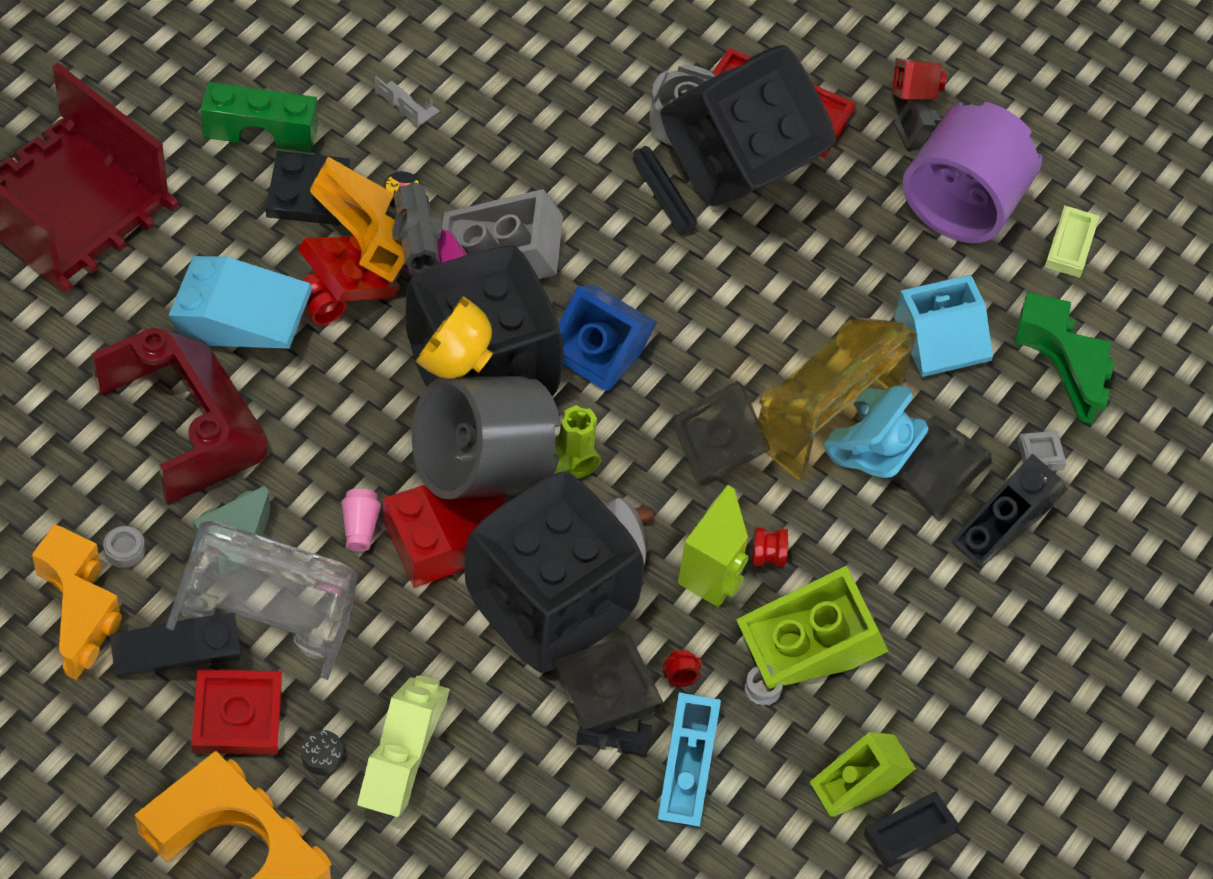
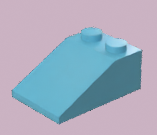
M193 256L168 316L179 335L202 341L208 346L289 349L311 294L312 286L308 282L230 257Z

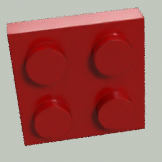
M355 236L304 238L298 248V251L338 302L394 298L400 289L395 279L393 282H390L359 264L361 247Z
M197 670L191 742L192 753H213L217 751L222 754H278L282 671Z

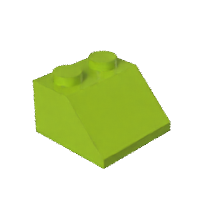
M726 486L685 540L678 578L679 585L718 608L727 595L733 598L739 591L744 581V576L740 574L749 558L745 554L748 535L735 489L731 486Z

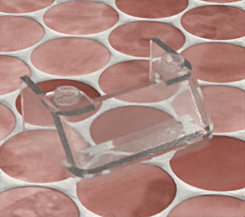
M202 522L199 525L166 628L174 630L180 612L189 619L211 616L215 613L216 607L232 613L235 612V614L294 632V642L299 647L301 653L310 658H324L320 678L328 680L350 622L358 575L354 569L344 563L219 522Z

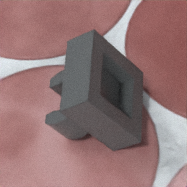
M909 99L894 123L907 149H920L925 140L933 133V128L942 119L937 110L927 109L923 99Z

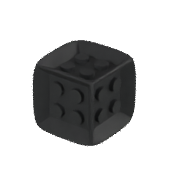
M785 45L769 48L751 57L742 66L730 69L709 79L665 105L660 112L666 134L682 166L698 193L711 206H721L739 200L750 194L753 190L783 178L823 154L836 142L831 119L811 79L797 56Z
M501 246L475 252L432 266L411 278L406 291V331L415 361L442 322L453 313L452 309L464 296L486 314L492 327V338L487 349L493 354L479 373L471 369L463 377L522 376L540 381L550 392L551 396L557 392L561 381L563 364V339L558 319L534 269L525 255L516 246ZM416 363L426 387L434 380L440 378Z
M566 471L553 474L537 482L500 506L483 519L468 537L465 550L464 574L466 587L475 605L508 645L527 664L540 673H545L564 665L600 641L630 615L640 598L644 560L636 541L606 505L583 482Z

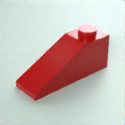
M896 58L892 94L902 99H938V92H944L947 71L941 70L942 63Z

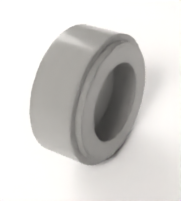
M116 527L108 532L104 538L105 557L115 567L129 568L135 566L145 555L144 537L134 527Z

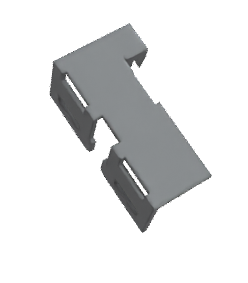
M375 76V94L384 98L389 106H396L399 109V114L408 118L416 128L440 112L433 106L431 98L429 104L426 102L424 109L412 100L413 98L396 83L390 81L385 84Z

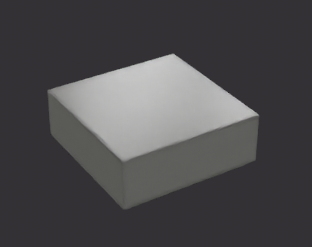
M1057 430L1019 435L1017 442L1023 463L1033 453L1052 471L1064 470L1066 459Z

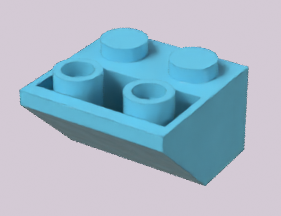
M972 275L901 290L894 319L921 377L992 361L993 353L986 305Z

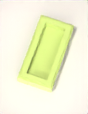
M1064 205L1045 267L1080 278L1100 216Z

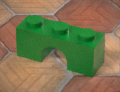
M208 82L200 109L203 138L239 143L243 128L254 126L263 128L273 135L275 148L312 153L318 129L317 97Z

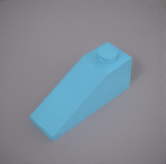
M679 692L658 814L659 820L700 827L721 703L720 699Z

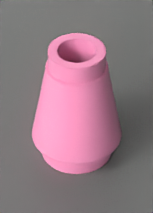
M351 489L346 492V498L341 502L345 538L347 540L346 547L352 551H367L371 547L381 503L378 501V494L372 490Z

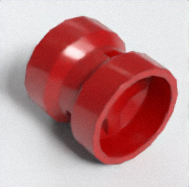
M312 273L301 280L310 283L312 286L306 306H308L307 313L315 325H328L343 315L347 307L346 302H338L316 273Z

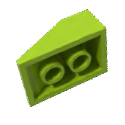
M847 565L736 619L768 689H773L781 684L785 686L851 670L889 652ZM767 665L771 666L773 672L772 676Z

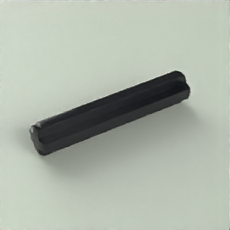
M644 146L641 149L637 148L633 152V161L677 231L681 235L694 232L697 219L652 149L648 146Z

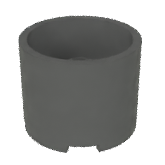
M522 376L438 378L431 382L423 391L413 417L412 449L418 473L426 487L433 494L443 499L515 497L532 485L555 473L560 458L554 454L555 427L561 425L559 413L550 392L537 379H528Z

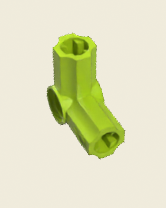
M575 405L564 410V419L561 421L560 433L555 437L554 454L560 458L554 474L566 471L580 479L591 474L600 465L601 457L594 448L597 417L590 408L584 409Z

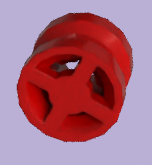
M755 526L752 544V566L761 567L764 563L773 564L776 568L785 569L788 552V529L779 528L776 532H770L764 527Z

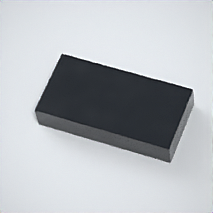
M935 791L866 827L863 835L884 867L888 869L956 833L959 823Z

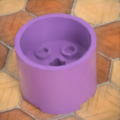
M961 102L952 106L904 173L903 191L908 204L926 225L950 239L965 243H981L994 238L1000 232L1041 169L1042 154L1037 153L1029 137L1032 131L1016 115L989 102H984L982 106H963Z

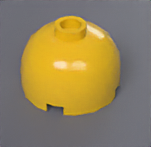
M464 296L452 309L453 313L442 322L415 361L428 372L440 378H460L471 369L479 373L493 354L487 349L492 338L491 324L486 314Z

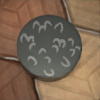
M326 730L312 732L306 736L301 744L302 763L311 773L317 775L330 774L336 771L343 762V744L341 739L333 732Z

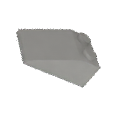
M544 189L444 212L442 229L453 233L468 255L495 247L516 246L528 259L538 279L557 275L563 215Z

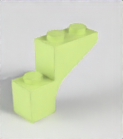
M427 676L410 677L391 697L380 745L368 759L358 806L399 817L408 806L421 759L446 705L450 691L449 688L439 686L440 682Z

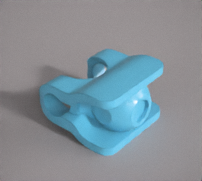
M893 386L886 390L865 389L853 404L862 421L850 427L835 428L824 441L823 447L830 459L839 466L860 469L877 477L888 478L896 475L929 430L926 421L911 418L904 412V409L913 398L910 388Z

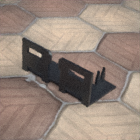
M640 718L637 732L619 730L613 726L592 722H580L576 745H591L605 750V747L617 748L618 753L628 752L646 758L652 725L641 723Z

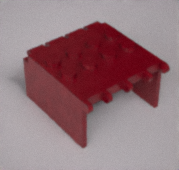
M56 63L52 66L59 112L63 118L41 133L45 141L37 136L13 154L16 161L8 157L0 163V241L60 291L67 294L73 289L68 280L82 268L88 273L93 274L98 270V265L94 261L95 258L110 247L121 252L127 247L122 239L126 234L138 225L148 231L154 226V222L150 217L163 206L170 211H174L179 207V203L168 192L163 144L66 68Z

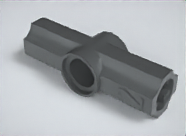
M412 182L406 186H399L394 195L397 217L393 224L392 237L394 240L402 242L405 264L409 268V274L415 276L432 266L441 264L437 242L441 235L442 222L440 219L432 217L429 197L426 195L423 185Z

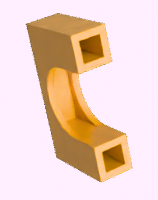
M217 751L213 752L135 814L138 834L165 862L209 829L224 825H235L256 833L262 838L269 849L265 864L251 879H331V862L327 855L317 846L311 848L302 839L303 835L297 824L287 816L282 819L273 809L274 804L270 797L261 788L254 790L245 781L246 776L240 766L232 759L226 761Z

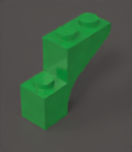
M1027 292L1019 315L1014 343L1039 351L1054 364L1077 418L1082 422L1093 424L1097 411H1105L1110 389L1104 388V381H1110L1115 359L1109 357L1111 342L1074 334L1075 318L1069 317L1071 302Z

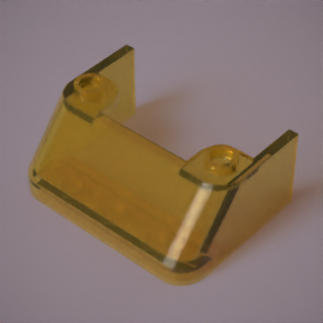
M858 318L855 321L852 319L848 320L840 328L833 340L778 387L773 385L764 392L759 401L762 407L759 413L754 444L796 479L801 481L806 475L814 435L874 381H877L886 389L893 386H903L916 332L903 322Z

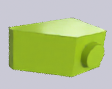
M868 732L813 778L810 784L830 817H835L886 794L916 768L894 734Z

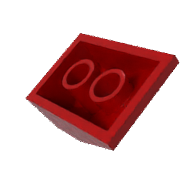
M421 485L383 498V524L413 588L464 571L465 550L469 535L483 519L505 504L502 497L443 499L433 494L426 485Z

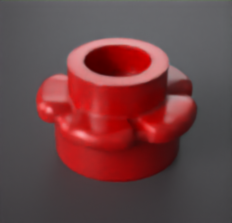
M687 650L675 651L664 661L662 665L663 675L668 678V682L672 686L685 687L692 685L701 676L702 660Z

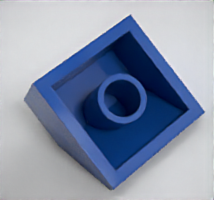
M596 285L578 286L559 322L563 339L562 365L605 391H610L641 355L657 322Z

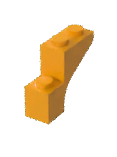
M328 157L310 187L311 194L355 236L361 247L359 264L386 280L393 282L405 262L402 242L394 240L392 237L395 220L385 215L394 193Z
M54 524L33 552L32 558L36 576L53 584L63 595L59 651L63 659L64 673L68 677L77 680L85 668L89 669L95 663L99 655V647L107 636L115 634L120 626L122 615L120 614L117 595L92 584L101 570L97 544Z

